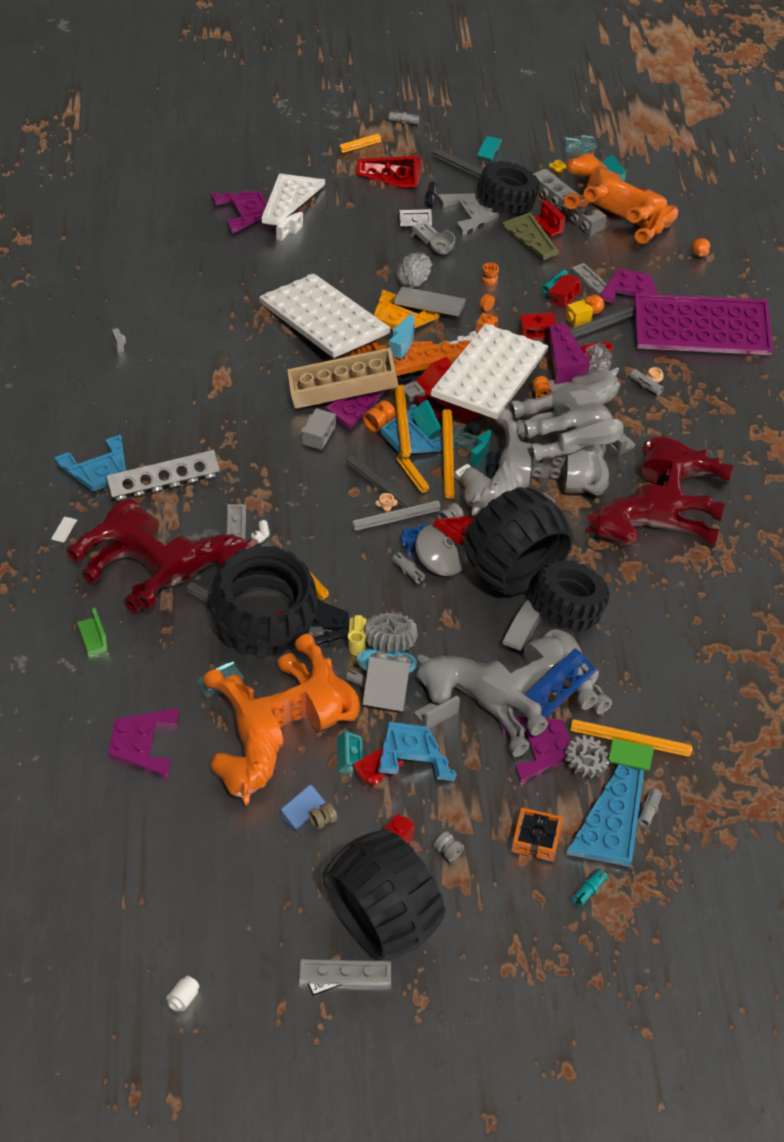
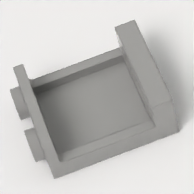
M376 651L369 657L363 705L403 711L406 704L405 698L412 660L407 659L408 657L405 655H395L393 657L387 656L388 653Z

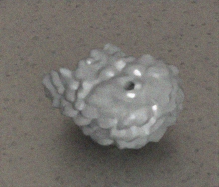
M411 253L405 256L396 272L398 282L404 287H420L431 273L430 268L433 264L429 256H426L424 253Z

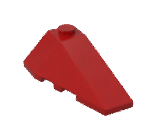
M416 155L357 159V175L401 188L418 187L421 177V158Z
M447 357L431 363L416 380L425 391V396L436 400L437 404L441 407L444 406L448 410L450 409L452 415L465 424L482 418V415L478 412L431 396L434 386L452 365Z

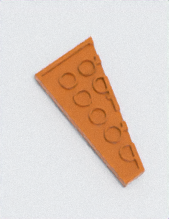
M461 340L453 344L448 343V341H442L441 344H432V341L412 342L411 347L401 359L393 357L396 375L399 376L427 369L431 363L447 357L451 363H454L472 340ZM387 342V345L372 343L373 351L389 348V342Z

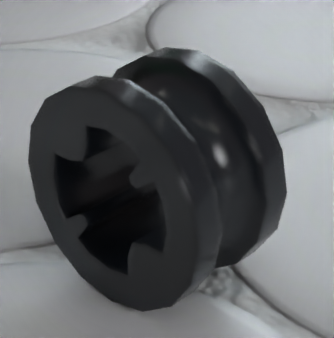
M474 421L469 422L464 428V434L470 439H476L482 432L480 425Z

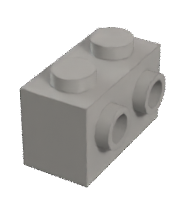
M316 408L313 414L309 415L306 426H303L301 429L302 444L322 450L336 427V414Z

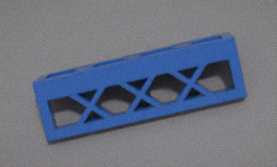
M574 648L524 695L532 701L539 702L542 706L541 715L546 718L597 670L584 654ZM585 663L589 670L583 675H578L579 667ZM566 679H572V685L568 689H563V682ZM551 693H557V699L554 702H548V696Z

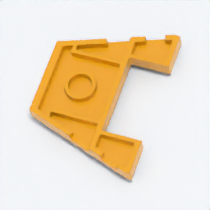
M382 290L374 313L376 318L384 322L392 330L411 313L414 314V329L440 317V313L423 310L420 314L394 305L392 303L395 301L396 294Z

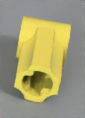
M355 615L353 618H350L348 652L354 656L366 650L364 627L367 619L363 618L362 615Z

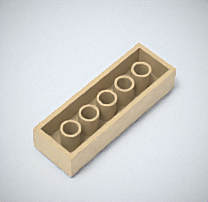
M391 348L287 369L290 392L295 409L399 387Z

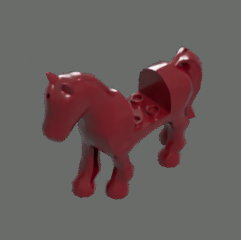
M667 437L651 438L645 441L642 446L645 456L642 464V474L648 481L654 484L642 485L636 490L634 495L611 500L597 508L595 514L587 516V519L592 521V525L585 532H594L602 538L612 539L624 545L634 544L637 541L638 532L634 526L641 527L645 525L651 528L688 533L706 541L709 546L715 547L719 529L710 528L703 521L684 518L680 512L700 510L711 515L714 520L721 522L725 503L714 502L707 495H684L681 483L687 478L704 475L717 476L723 482L729 483L733 465L723 464L720 458H709L707 449L696 451L677 440Z
M126 499L115 504L102 524L97 525L90 532L80 536L76 543L67 547L66 552L73 562L80 563L85 557L86 551L91 547H95L106 540H115L113 544L105 546L96 557L91 558L88 566L82 570L83 578L90 585H95L100 581L103 569L113 561L129 557L144 565L153 576L142 584L134 585L132 587V594L124 598V604L128 610L137 614L142 608L151 611L157 603L156 594L159 589L191 581L200 571L214 563H217L220 568L230 556L233 557L237 551L243 548H252L258 543V540L251 539L246 541L232 534H220L192 541L184 536H178L164 546L162 542L154 539L159 527L158 519L143 511L142 507L135 500Z

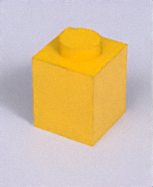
M585 299L568 304L565 314L566 319L574 328L592 321L593 308Z

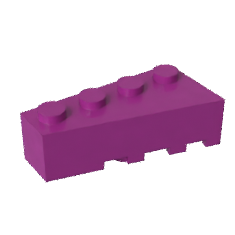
M566 323L550 325L548 347L551 355V364L553 365L555 384L571 382L574 377L587 375L590 362Z

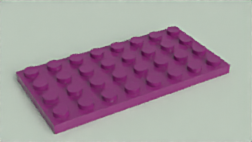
M635 293L637 349L772 355L773 348L768 300Z

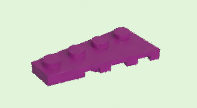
M388 389L336 400L326 406V411L336 414V420L351 430L363 417V414Z

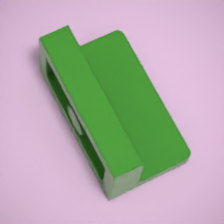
M91 608L92 618L77 622L88 656L108 651L106 635L96 608Z
M613 738L608 761L618 765L649 771L654 747Z

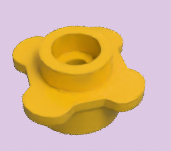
M555 160L554 163L549 164V167L553 173L561 174L566 169V164H563L560 160Z

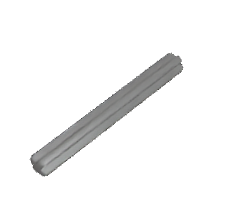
M436 500L353 520L352 527L355 531L437 512L440 511L441 506L439 501Z

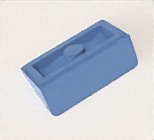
M309 785L281 809V819L294 830H297L310 819L308 811L313 808H321L325 801L315 788Z

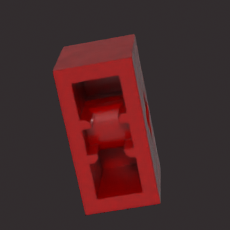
M553 313L520 314V335L531 340L548 339L549 326L556 325Z

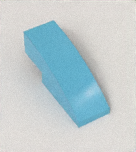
M412 313L393 329V338L389 340V348H391L393 357L401 359L411 347L414 338V314Z

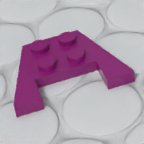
M241 191L240 194L224 192V194L218 195L217 192H211V199L215 206L231 202L240 216L227 220V226L232 234L262 219L267 201L260 191Z
M619 268L601 292L600 297L606 302L614 303L615 293L635 297V293L658 294L651 275Z
M179 708L115 719L108 758L132 767L136 765L144 768V771L148 773L155 772L160 774V777L168 779L171 759L150 757L155 727L177 728L180 714Z
M514 716L526 729L525 736L530 744L529 747L534 761L516 764L515 770L520 784L527 782L533 776L541 775L544 770L550 767L554 768L566 762L567 754H565V750L570 743V738L563 720L546 719L548 722L547 728L542 733L534 736L527 728L528 718ZM498 720L502 733L507 734V730Z

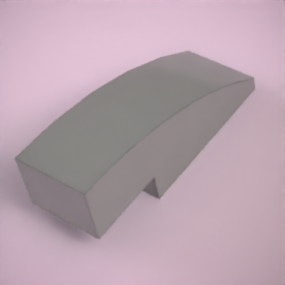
M526 601L503 640L504 645L521 651L533 636L536 626L542 619L540 612L536 611L533 602Z

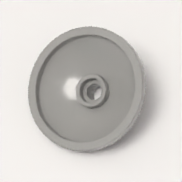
M434 525L423 528L417 535L415 541L416 552L421 562L429 570L442 576H453L464 569L468 560L464 545L457 544Z

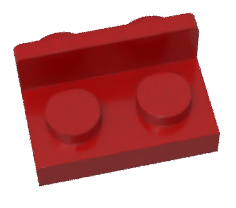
M548 200L542 201L540 214L534 216V218L549 236L564 232L566 216Z
M382 748L352 764L364 787L368 784H371L372 787L383 781L381 777L388 774L378 772ZM402 760L398 762L399 767L404 764Z

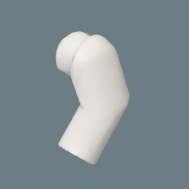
M265 520L258 523L259 531H255L256 534H251V538L258 540V543H262L270 535L268 523Z

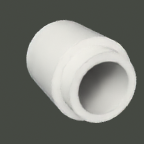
M190 976L179 979L166 997L168 1006L174 1011H185L198 994V982Z

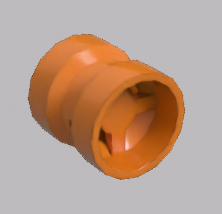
M491 262L484 264L482 283L488 286L495 285L498 281V265Z
M539 376L532 381V387L537 399L552 392L547 377Z

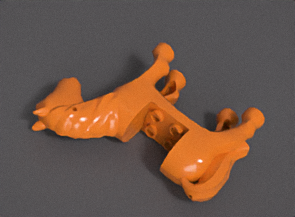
M592 151L583 153L576 158H571L566 163V168L570 174L588 178V184L583 195L567 194L564 197L565 206L569 209L585 208L591 203L641 227L635 232V239L641 244L651 240L655 233L660 234L664 227H671L678 216L679 211L676 205H667V200L664 196L650 189L644 192L622 181L621 175L610 171L602 162L594 157Z
M304 634L295 642L296 648L300 652L305 653L312 662L311 674L308 672L307 666L304 663H299L292 653L283 655L277 661L281 672L290 674L299 683L298 686L284 692L255 698L253 688L244 685L239 675H231L224 678L220 670L214 669L203 677V682L208 688L222 692L234 706L240 740L244 745V757L217 753L213 756L210 766L212 772L224 781L231 795L242 797L245 806L249 804L251 794L259 788H263L273 776L279 748L283 747V736L280 729L283 725L292 721H298L306 716L312 727L319 732L336 725L338 721H354L358 717L360 702L355 690L347 682L334 674L331 659H324L321 648L315 644V639L311 634Z

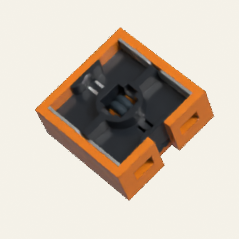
M521 807L511 852L526 856L532 853L537 855L536 858L554 862L563 817Z

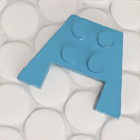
M415 404L411 405L407 411L411 446L410 454L443 451V436L430 440L413 423L415 420L412 416V411L417 406ZM394 418L381 427L380 433L401 453L398 422Z
M121 435L105 440L106 446L110 451L108 454L77 464L71 453L68 452L54 457L55 463L92 492L107 487L105 481L107 475L126 471Z
M396 722L388 723L378 772L397 774L399 770L398 758L419 762H432L436 779L454 781L457 777L454 770L451 771L449 768V761L446 756H442L439 752V745L428 727Z

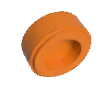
M485 294L480 300V309L486 312L491 310L495 303V298Z

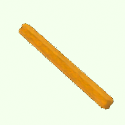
M399 385V387H395L394 393L400 452L402 457H409L411 446L405 390L403 385Z
M444 409L442 413L444 497L446 499H453L452 411Z
M573 719L571 722L570 730L610 740H613V738L687 757L692 752V745L576 719Z

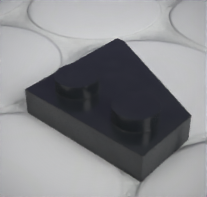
M317 600L316 614L309 632H332L343 627L349 632V612Z

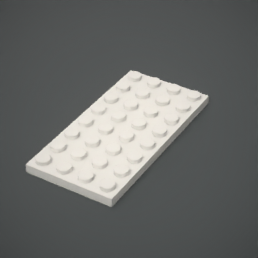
M310 274L305 278L295 280L293 283L281 286L279 289L267 292L259 297V302L333 358L390 333L388 325L316 274Z
M485 324L434 386L431 396L497 419L545 355L548 345L540 341L528 339L525 336H519L508 330H502L493 325Z

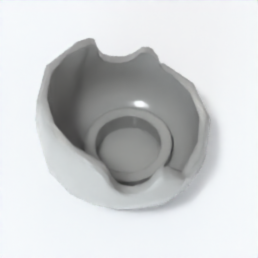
M444 230L442 233L436 232L430 239V247L436 254L445 255L454 248L455 236L448 230Z

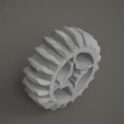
M385 612V614L378 613L377 616L372 615L364 627L368 646H373L374 650L379 649L387 653L394 652L396 654L398 651L410 650V647L414 646L418 635L413 619H409L408 616H402L401 613Z

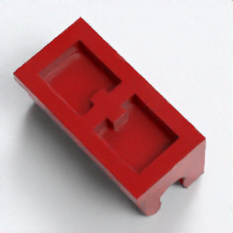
M564 274L548 291L549 296L556 297L558 300H552L551 303L566 309L567 305L581 292L580 277Z

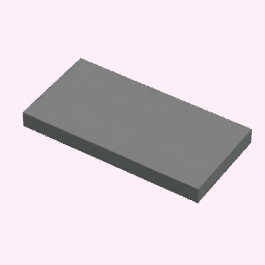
M401 287L395 297L394 304L459 317L466 304V299Z

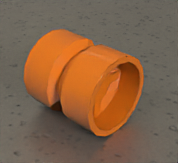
M385 400L380 401L363 414L364 424L370 431L375 433L379 432L381 427L396 418L394 407Z

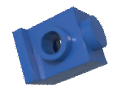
M421 523L418 527L402 530L400 543L401 546L405 547L407 553L416 552V537L426 527L424 523Z

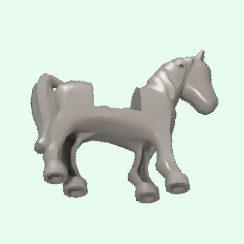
M618 367L612 370L604 369L574 377L571 383L555 389L550 394L538 399H528L524 402L511 401L513 421L524 423L527 438H533L538 434L546 435L554 431H568L559 435V442L546 445L531 444V454L535 462L543 458L553 459L559 455L573 453L591 445L609 444L620 439L623 435V423L618 419H613L609 410L603 405L613 400L620 388V383L616 377L619 371ZM552 407L546 411L538 412L544 408Z
M504 409L500 416L495 419L497 424L502 426L506 433V446L502 452L495 475L490 479L472 467L462 474V482L465 487L464 500L467 505L472 507V516H475L481 508L486 507L491 500L496 499L502 493L514 490L517 487H529L530 477L563 479L564 493L571 494L589 492L597 496L603 494L609 486V470L603 459L606 444L587 446L573 453L559 455L553 459L543 458L535 462L530 447L533 438H527L524 423L513 421L512 412L508 409Z
M552 629L544 637L533 640L525 645L524 656L527 666L516 669L512 673L496 660L484 664L455 656H438L437 658L430 659L421 654L417 657L422 664L416 671L417 677L427 688L430 699L434 703L440 705L451 698V692L454 687L476 699L480 706L493 714L505 727L511 738L508 748L514 757H519L528 750L530 744L524 738L526 729L515 719L513 711L518 708L528 718L527 728L532 735L536 736L542 733L548 725L546 718L541 715L542 706L539 702L532 701L524 694L574 648L581 653L582 651L574 637L568 632ZM585 663L579 667L578 675H583L589 670ZM597 670L576 690L578 694L577 702L583 710L593 706V710L597 714H602L611 707L612 700L603 693L598 685L594 684L598 680L599 672ZM566 679L563 682V686L570 687L572 685V679Z

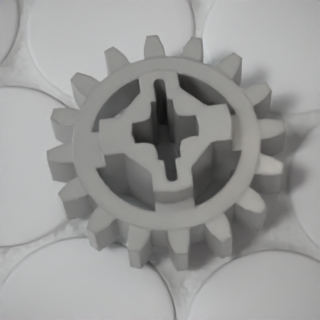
M585 735L581 739L577 736L573 741H570L565 750V754H567L565 761H570L568 767H574L575 774L581 772L583 778L587 774L592 779L594 775L600 777L602 773L604 774L610 763L608 761L610 753L604 752L607 747H601L600 740L595 742L592 736L590 739H587Z

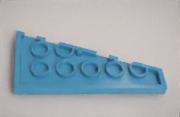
M618 765L610 782L607 783L602 795L598 798L587 816L581 830L578 831L575 840L569 846L566 855L631 867L644 770Z

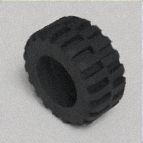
M498 161L489 163L483 168L477 187V194L481 201L486 203V206L493 208L495 211H500L503 214L521 215L533 208L540 184L536 175H533V172L528 171L527 168L521 167L516 163Z
M562 559L544 565L533 586L531 599L536 611L540 612L544 619H548L549 623L559 625L562 629L568 628L571 631L576 629L582 631L593 627L599 622L608 604L610 592L607 583L603 582L602 576L597 575L594 569H589L583 563L578 564L577 561Z

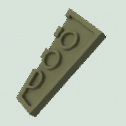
M531 212L502 223L503 229L543 260L558 255V249Z

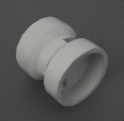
M456 503L450 504L447 509H443L438 513V519L464 516L461 507Z
M446 831L437 838L434 848L438 852L444 853V857L449 862H452L460 856L464 845L459 841H455L453 835Z

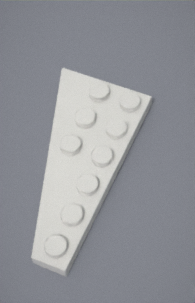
M279 174L263 213L262 223L267 225H278L320 190L325 185V179Z

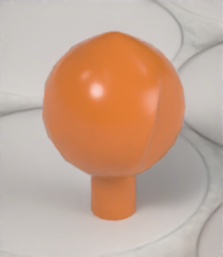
M705 238L696 239L692 243V253L700 258L707 256L710 253V242Z
M590 295L586 298L587 303L593 308L592 315L602 312L604 309L602 297Z

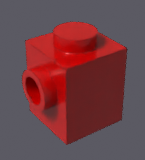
M396 814L384 830H392L393 833L399 834L409 844L414 839L415 824L407 817Z

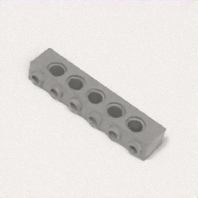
M545 168L533 174L536 175L540 184L538 194L545 200H548L585 232L592 235L605 229L607 216L591 203L585 208L569 209L565 206L564 197L567 194H579Z
M211 450L107 475L105 481L110 499L122 501L127 499L129 495L134 494V497L144 495L145 491L152 490V493L162 491V487L166 486L175 488L181 486L180 483L187 481L188 484L198 482V478L205 477V480L216 477L215 474H218L220 469L215 451ZM194 464H200L203 467V471L197 472L194 469ZM176 469H184L185 476H179ZM160 472L167 474L168 479L166 481L160 480L158 476ZM141 477L149 478L150 484H142ZM129 481L132 484V488L125 489L122 483Z

